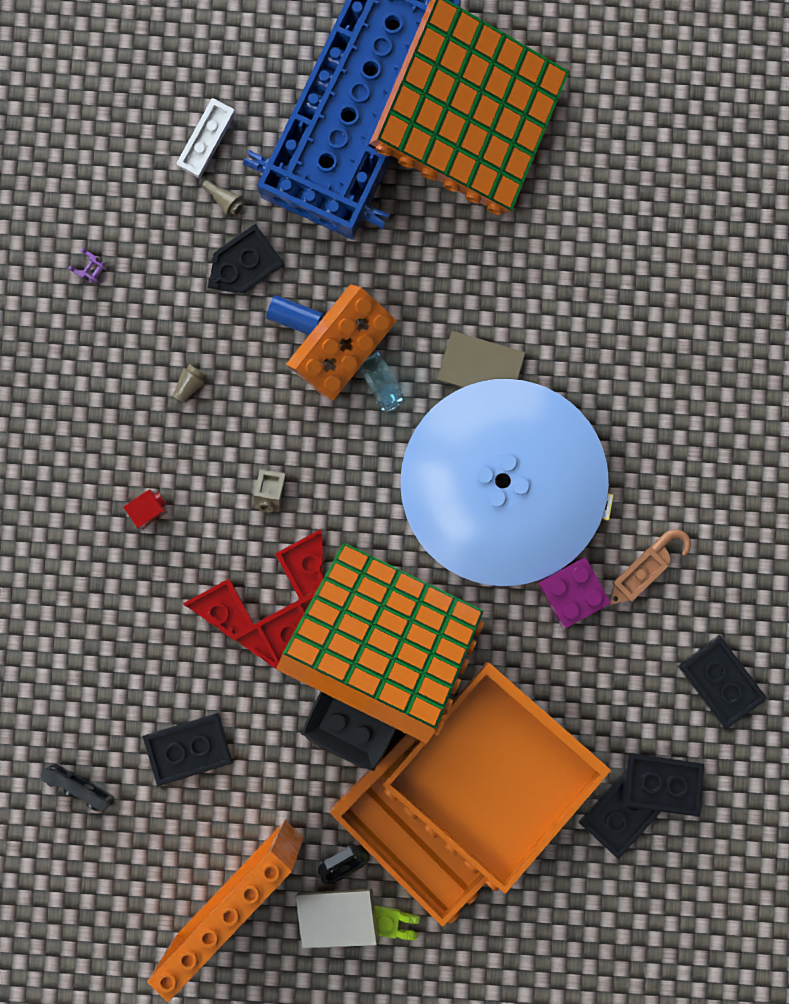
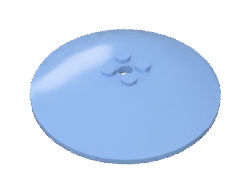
M494 379L468 385L445 397L425 415L415 429L408 443L402 463L401 496L403 507L410 527L420 544L446 569L463 578L486 585L515 586L527 584L548 577L564 568L585 549L593 538L603 517L608 497L609 482L606 457L601 442L590 422L580 410L560 394L544 386L523 380ZM499 474H507L511 478L510 485L505 489L497 487L495 483L496 477Z

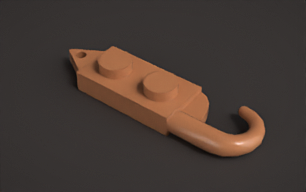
M678 529L665 532L612 583L614 587L610 598L611 604L628 600L632 602L669 566L670 555L665 547L673 539L679 538L684 542L685 547L682 555L686 556L691 548L689 536Z

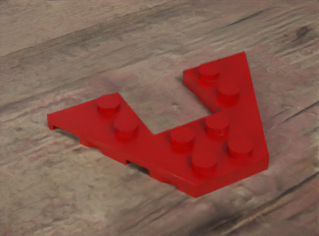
M321 529L275 553L299 598L298 601L254 624L231 579H227L184 602L183 605L276 669L285 648L323 580V538Z

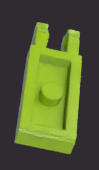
M375 905L379 936L395 939L398 937L412 941L417 940V932L398 928V923L400 920L405 923L418 924L420 923V916L400 912V909Z

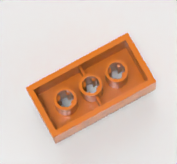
M350 284L286 365L319 394L333 401L397 320L362 287Z

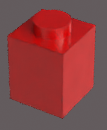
M150 489L123 506L137 529H144L168 513L164 507L167 505L164 497L160 492L155 494Z

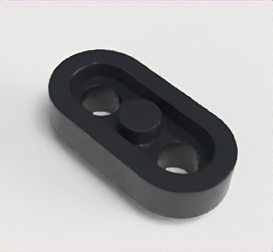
M349 845L343 851L331 858L325 859L318 867L320 879L324 884H334L364 867L369 860V856L362 845Z

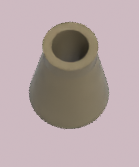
M189 364L187 368L184 367L172 396L186 403L188 398L206 382L204 379L207 374L193 364Z

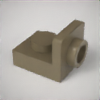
M260 469L254 491V508L267 513L280 511L285 473Z

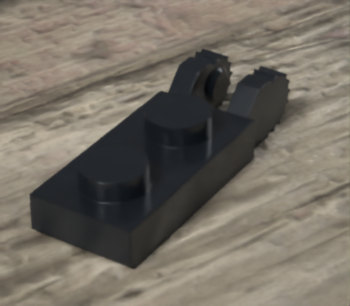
M52 764L41 772V779L48 786L61 787L66 795L72 798L78 797L86 802L87 807L94 811L104 812L114 800L112 794L57 764Z

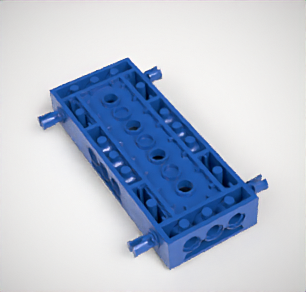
M346 0L270 159L254 153L252 150H248V156L252 160L247 158L243 160V166L262 173L257 184L262 199L351 240L354 239L363 220L381 229L385 228V222L381 219L388 221L390 214L370 206V203L393 156H384L375 150L376 147L369 143L428 3L431 0ZM449 0L460 7L461 0ZM389 20H396L400 26L396 30H389L385 24ZM373 65L378 69V72L374 76H367L363 70L366 66ZM346 111H352L356 114V118L352 122H345L341 116ZM323 157H331L334 160V164L330 168L321 167L319 162Z

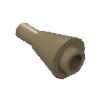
M209 180L203 182L202 188L213 196L228 218L242 213L244 209L243 196L223 188H218Z

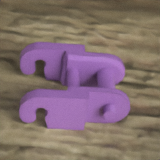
M81 248L80 251L89 257V264L84 271H78L71 266L68 269L84 280L89 278L91 284L93 281L98 284L97 277L102 270H107L104 266L105 263L101 262L100 264L96 256ZM94 263L98 267L96 268L92 276H90L89 274H87V272Z

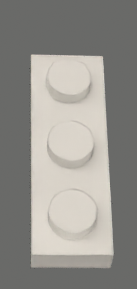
M213 98L211 99L176 163L178 168L199 179L201 178L236 114L235 109Z

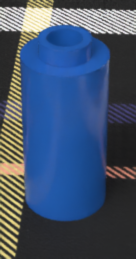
M274 295L269 305L266 319L310 335L323 319V313Z

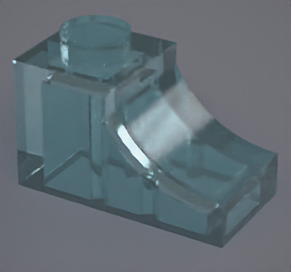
M379 351L370 355L361 365L359 371L381 411L385 413L406 402L396 378Z

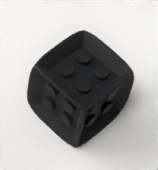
M320 691L300 734L317 746L350 763L375 771L397 729Z

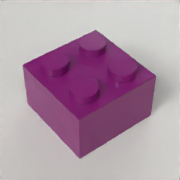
M582 557L556 573L536 582L560 627L564 629L611 604L586 557Z

